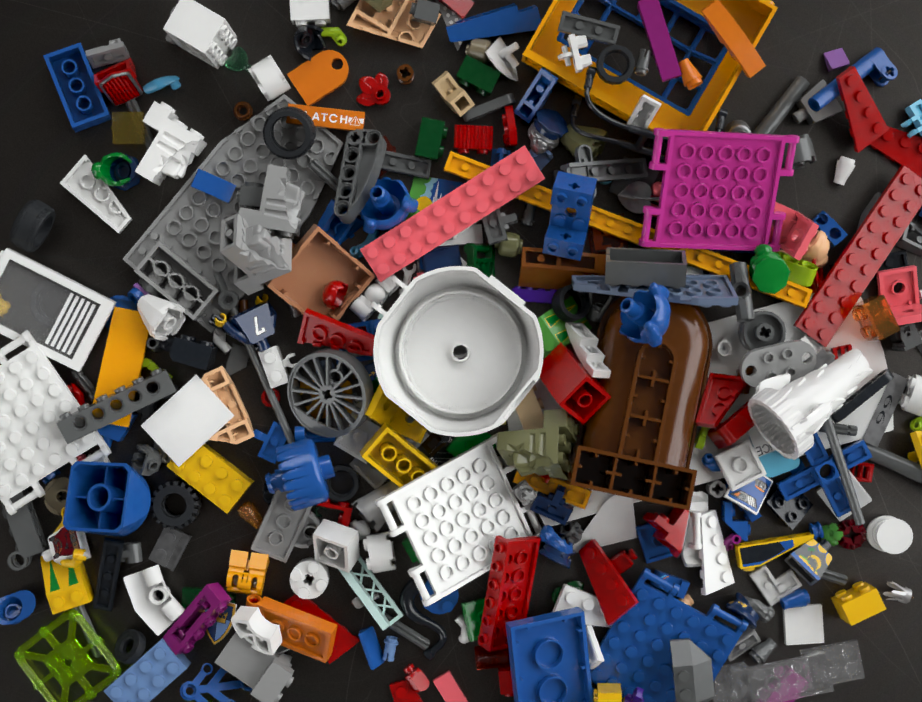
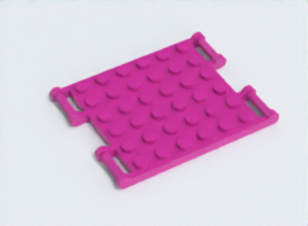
M654 128L653 135H655L649 169L663 170L658 207L643 206L644 220L642 235L638 242L639 246L754 251L758 245L765 244L771 246L773 252L780 251L781 245L779 242L786 213L782 211L774 212L780 176H793L794 169L792 168L796 145L799 143L800 136ZM663 137H668L665 163H661L660 156ZM786 143H789V144H788V149H787L785 167H784V168H781V167H782V161H783L784 150H785V144H786ZM652 215H657L654 239H649ZM772 220H775L772 242L768 244Z

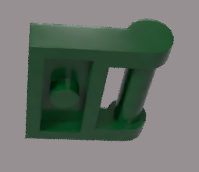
M489 243L483 245L465 244L464 252L467 254L466 266L477 268L487 277L491 275L495 277L494 245H489ZM477 252L485 253V258H477Z

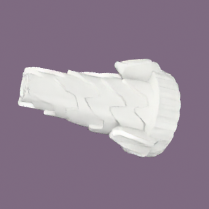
M853 349L829 365L825 363L819 369L790 382L791 375L789 373L768 378L759 383L756 387V393L749 399L747 405L749 415L757 430L776 451L788 459L795 460L813 447V434L823 426L824 422L833 414V411L846 401L845 398L858 388L856 385L874 371L869 367V363L862 355V352L858 349Z

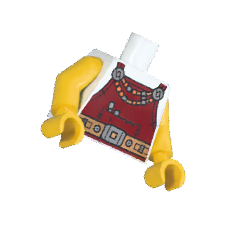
M63 507L62 510H61V515H62L63 518H64L65 507ZM62 518L59 526L48 537L50 548L43 551L42 556L46 562L54 560V562L63 567L76 569L82 561L91 558V553L85 533L67 530L63 525Z

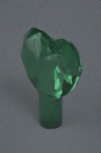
M235 47L232 50V55L225 61V66L229 70L240 71L244 69L250 73L248 69L252 65L248 63V56L241 47Z

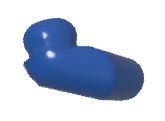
M706 453L702 457V463L711 472L721 471L712 454Z

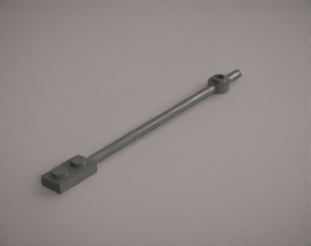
M221 272L214 274L221 291L218 299L220 306L223 309L229 310L231 316L238 314L239 312L236 308L239 303L238 294L228 290ZM228 296L232 297V303L227 302ZM244 343L288 443L295 442L293 433L273 388L269 385L264 368L253 344L247 345Z

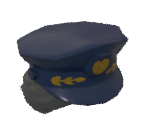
M739 592L736 593V600L730 601L725 607L733 616L748 621V627L752 629L757 627L756 622L759 619L763 623H767L775 615L773 607L766 606L760 600L743 596Z

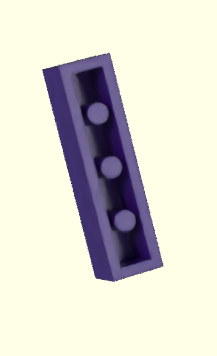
M520 286L511 288V291L525 302L552 304L553 295L557 291L555 289L545 291L543 288L533 290L532 287L521 289Z

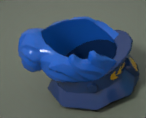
M545 525L540 530L541 541L545 543L538 553L569 569L571 564L570 557L576 554L572 543L569 542L567 544L565 539L562 540L555 533L552 526Z

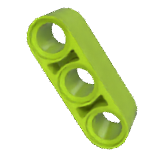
M780 251L775 252L780 255L781 259H784L791 271L788 281L806 287L812 285L818 270L817 265L803 259L797 260L791 255Z

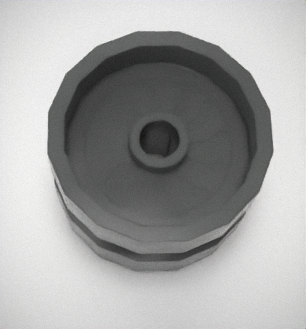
M754 312L755 320L739 324V341L749 351L784 342L786 337L784 322L773 312Z

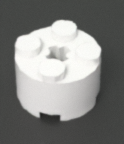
M271 54L248 69L267 101L273 100L291 89Z
M917 374L913 376L908 375L906 379L909 380L905 393H902L898 404L901 405L902 410L922 417V376Z
M389 531L367 535V538L363 539L364 550L369 553V558H366L367 568L370 571L372 570L373 573L396 570V565H392V561H396L393 541L388 540V537H391Z
M315 558L302 559L296 564L290 574L291 589L299 598H317L323 594L328 586L330 573L326 564L315 561ZM307 574L314 577L312 582L306 580Z

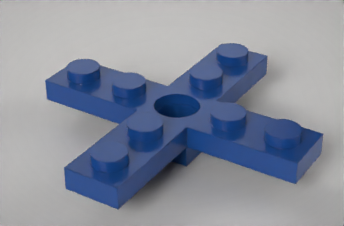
M816 432L813 434V447L804 453L810 466L776 484L785 501H789L820 485L836 517L839 518L850 512L851 509L833 454L828 456ZM863 439L842 449L848 470L872 458ZM829 464L831 467L830 474L826 477H821V467Z

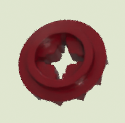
M847 519L838 525L839 529L837 531H842L843 535L849 534L851 529L853 532L858 533L853 536L852 540L846 536H843L841 540H837L840 546L851 550L862 547L863 542L866 541L867 533L863 524L855 525L854 519Z

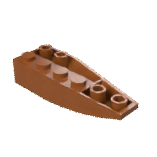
M522 247L518 286L558 290L572 284V275H605L606 255L583 252L581 261L544 254L542 253L543 248Z

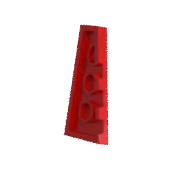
M850 66L836 77L841 100L844 101L845 116L849 121L850 135L853 137L855 144L853 145L854 151L859 153L886 133L889 128L856 67Z
M888 126L889 130L868 145L899 165H905L922 178L921 137L914 135L909 138L907 136L909 133Z
M307 308L303 315L297 343H312V346L316 347L323 345L331 347V349H345L350 353L373 356L375 335Z
M592 539L579 550V554L609 626L637 605L639 601L596 539Z

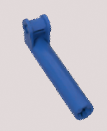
M878 47L871 50L852 65L856 67L861 79L869 75L874 83L880 87L887 85L889 80L895 79L898 74L896 66L892 64L885 52ZM836 78L809 98L808 105L813 111L821 110L840 96Z

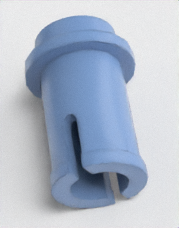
M386 636V639H384L385 648L382 657L384 661L388 658V662H393L395 659L396 645L399 644L398 638L395 636Z

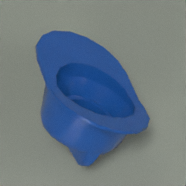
M22 590L0 598V625H15L29 617L36 606L35 595L31 591Z

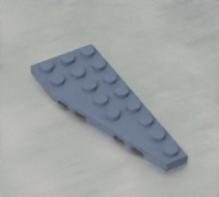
M572 275L571 279L573 290L578 292L632 297L634 292L638 290L649 291V286L645 285L639 287H631L629 285L610 286L605 284V275ZM686 275L685 287L672 289L669 286H665L669 290L668 302L700 305L706 308L712 305H720L722 307L738 305L739 298L727 275Z

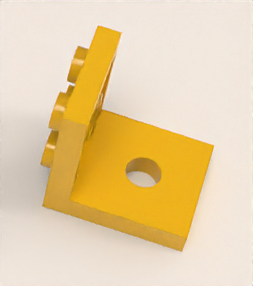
M379 384L365 415L380 426L386 422L400 435L421 443L427 429L416 420L408 423L407 419L410 415L384 394Z

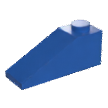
M542 67L514 110V113L527 123H530L536 117V111H540L545 105L559 78Z

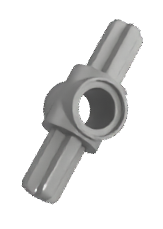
M526 480L521 481L512 489V492L523 506L529 504L537 497L534 489Z

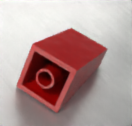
M562 342L543 360L539 378L558 405L583 425L611 398V395L598 380L590 376L579 358Z

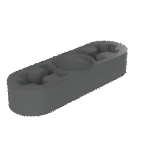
M509 93L471 108L462 115L465 123L504 109L505 106L516 103L513 93Z

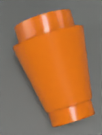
M688 58L678 63L684 87L691 90L703 83L702 75Z

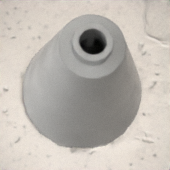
M392 481L362 496L351 504L354 509L357 508L360 511L359 516L376 533L382 528L386 520L374 501L400 488ZM389 502L387 506L392 513L394 506L392 502Z

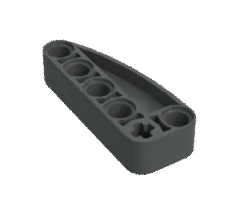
M356 129L351 130L347 134L334 202V213L344 224L352 223L362 211L370 197V190L376 185L387 143L378 130Z

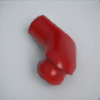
M73 383L66 385L80 406L85 404L83 392L78 386Z

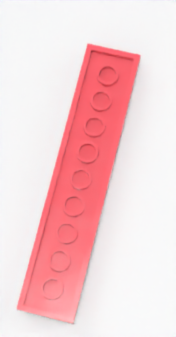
M524 145L361 248L360 251L378 280L382 282L540 183L545 177Z

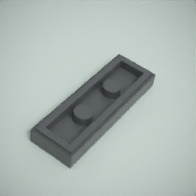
M563 11L557 31L569 35L575 34V36L586 35L588 40L607 45H616L620 26Z
M386 151L381 170L429 180L433 160Z

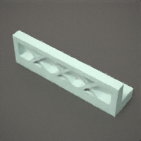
M360 556L358 561L362 565L361 573H354L352 569L349 573L342 570L339 571L384 631L404 615L373 572L368 570L367 564ZM363 576L371 577L373 580L372 589L363 586ZM374 592H380L384 595V604H377L373 600ZM386 607L393 608L398 614L391 621L385 616Z

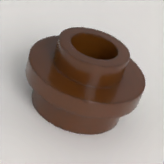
M241 101L234 106L233 113L238 120L246 121L251 118L253 109L248 102ZM242 108L247 110L244 115L240 114Z

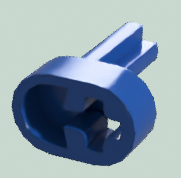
M295 426V442L306 438L312 439L314 443L335 442L336 437H322L310 431L307 432L304 426Z

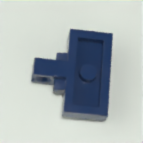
M558 485L555 492H549L548 495L538 491L537 497L530 506V510L565 525L574 507L565 503L566 499L563 498L566 487Z

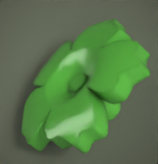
M832 522L830 525L822 526L824 534L822 539L829 541L832 546L838 545L837 540H841L844 535L842 531H837L839 529L837 524Z

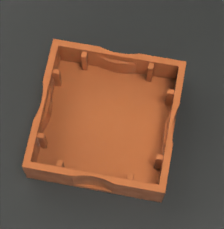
M313 224L292 249V271L267 281L265 284L302 315H304L305 310L308 308L339 320L349 304L360 296L376 275L351 256L319 226ZM338 280L349 286L340 306L333 307L335 308L333 310L325 306L322 301V294L328 283Z

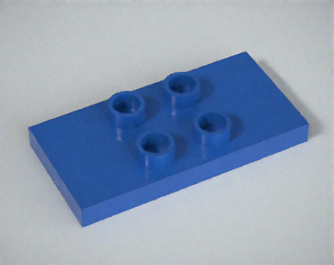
M580 607L505 622L514 702H593L585 614Z

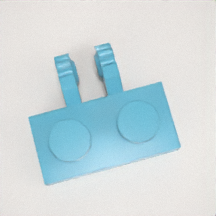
M920 99L904 109L910 119L900 125L904 128L913 122L916 129L907 134L909 138L917 133L922 136V100Z

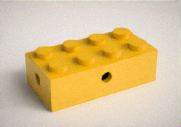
M206 443L180 467L172 459L166 465L226 514L234 508L254 482Z

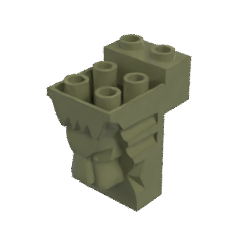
M564 409L544 410L543 428L498 432L497 451L508 466L514 465L521 476L533 473L537 475L549 474V477L565 480L568 479V472L571 471V463L568 457L571 454V443H577V435L580 433L579 425L575 423L574 417Z

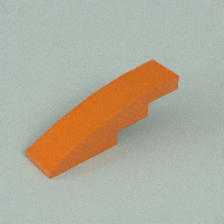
M714 0L701 10L720 43L725 45L732 58L739 63L748 78H751L766 66L745 33L719 0Z

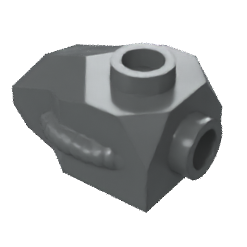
M138 443L136 445L138 453H134L131 460L132 468L140 475L150 476L157 472L161 466V452L148 444Z

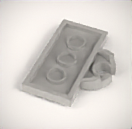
M278 490L274 494L250 549L261 554H268L269 557L286 563L293 547L309 548L313 544V535H307L305 530L310 527L316 530L320 525V520L315 513L310 511L312 506L297 511L292 510L290 507L293 506L288 504L292 500H288L286 494L292 491L281 493Z

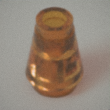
M248 500L237 509L238 516L255 529H258L263 521L254 503H250Z

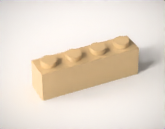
M536 385L533 386L516 408L524 430L543 428L544 416L541 410L544 409L541 398L537 399L534 391H537Z

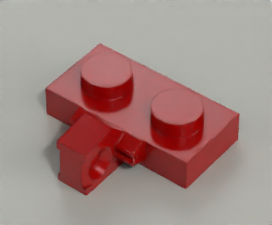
M509 105L505 106V114H502L505 147L517 146L518 144L513 107Z

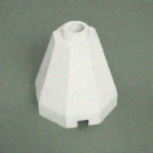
M150 294L144 295L138 300L137 310L149 334L154 339L162 341L169 339L167 335L171 334L173 336L177 334L186 320V317L183 315L185 309L179 304Z

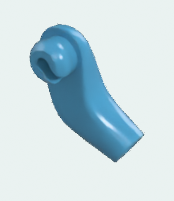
M175 75L160 77L144 85L143 90L146 94H150L169 85L172 90H176L181 87L180 78Z
M376 230L374 234H368L364 242L351 247L350 255L356 259L364 257L360 249L377 239L380 231Z

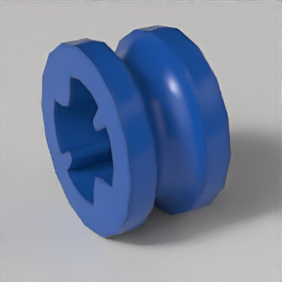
M815 522L814 525L812 523L808 524L809 532L814 534L815 540L817 537L820 539L824 538L823 529L819 522Z

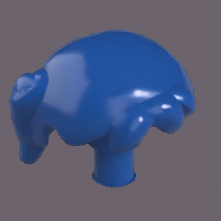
M383 177L381 180L377 179L376 185L370 190L368 201L360 212L361 218L364 221L363 231L365 233L374 234L376 230H390L404 222L409 213L417 211L418 201L410 197L407 188L401 180H391L389 177Z
M652 282L648 288L649 291L638 290L634 292L632 298H625L621 302L620 310L622 312L620 313V319L623 325H621L619 333L627 336L632 342L648 343L651 347H657L662 344V336L668 329L671 308L667 300L669 298V290L663 285H657L655 282Z

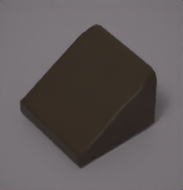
M432 432L421 445L433 457L446 443L443 442L432 452L442 439L438 434Z

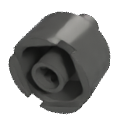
M809 134L800 135L792 168L794 170L804 168L807 162L810 165L817 162L812 139L809 138ZM786 143V144H785V150H784V155H783V161H782V167H781V168H784V167H785V161H786V155H787V149H788V144H789V143Z

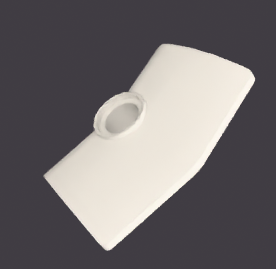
M159 564L123 578L134 610L157 636L166 630L185 611L183 606L171 594L169 587L166 586ZM157 590L163 592L164 597L162 600L157 597Z

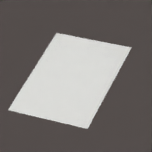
M196 374L150 416L141 427L174 463L180 467L232 419L234 414Z

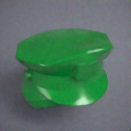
M765 244L758 245L754 250L755 256L750 259V277L760 292L775 294L786 287L791 271L784 259H781L778 253L772 251L771 246Z

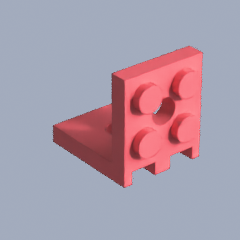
M775 202L774 212L782 211L786 213V219L783 220L780 248L793 258L801 260L802 256L806 254L812 238L816 236L819 225L800 212ZM775 220L771 225L769 237L770 243L772 242Z
M910 265L877 271L880 316L895 326L922 322V304H920L917 266ZM902 283V289L899 292H894L895 284Z

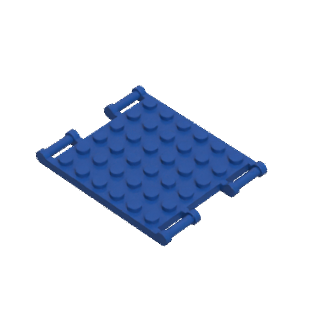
M645 567L631 590L639 603L610 626L599 645L604 662L596 668L590 669L591 682L595 684L620 683L622 698L628 693L632 695L633 690L639 687L644 689L642 695L644 702H675L670 640L689 638L701 648L712 660L714 681L740 636L747 629L749 622L723 611L716 604H712L707 614H704L679 601L674 596L678 593L680 585L666 581L651 573V570ZM648 579L656 583L657 585L669 590L668 593L666 594L660 591L659 589L645 583V580ZM714 616L732 623L737 628L733 629L714 619Z

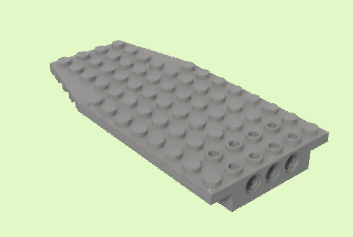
M285 94L264 108L258 115L249 119L250 121L243 126L237 128L228 137L222 139L198 167V169L236 185L229 203L191 187L197 172L196 170L122 259L134 269V272L169 301L181 305L185 309L186 315L199 322L211 333L216 329L208 323L211 315L216 314L220 317L221 313H224L226 316L230 313L229 310L223 309L219 304L218 299L221 291L214 274L221 272L228 290L236 292L239 300L245 295V292L234 284L235 264L220 253L221 221L239 213L241 206L237 202L236 197L237 191L241 190V185L244 186V182H255L263 184L264 188L268 164L287 167L291 172V183L299 186L305 192V198L301 205L302 211L299 217L302 226L311 215L326 183L309 168V163L316 159L331 172L344 146V143L326 128L315 127L316 137L314 144L303 156L296 159H283L274 155L264 142L263 127L266 119L274 111L288 107V103L296 104ZM287 116L282 117L274 126L275 140L286 149L292 150L300 147L306 136L304 126L287 124ZM275 233V236L278 238H283L280 236V233ZM228 296L226 299L228 303L233 301L231 296Z

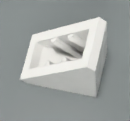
M644 94L640 97L627 125L632 124L647 129L662 103Z

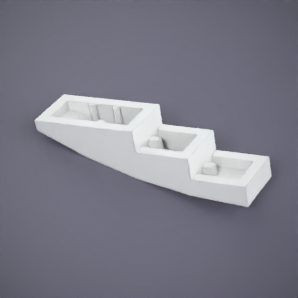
M566 322L565 327L570 342L586 371L591 377L609 378L611 370L603 363L605 355L597 348L599 339L583 323Z

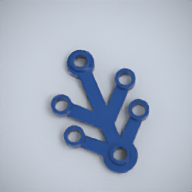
M205 663L193 681H187L182 684L180 696L186 701L209 702L201 695L202 693H209L219 702H235L227 698L220 691L242 688L244 691H250L252 688L246 687L240 680L219 683L222 677L228 673L222 667H220L207 685H200L205 676L210 675L213 671V666L210 663ZM204 666H209L210 672H204ZM187 688H191L193 690V693L191 695H188L186 693Z

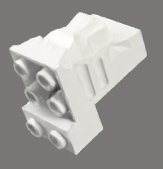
M154 101L143 119V122L158 131V134L135 170L136 173L158 186L161 185L166 176L175 179L183 178L188 165L192 163L195 155L199 156L207 146V143L203 140L205 137L192 128L188 131V127L179 121V117L174 114L176 110L163 101L160 104Z

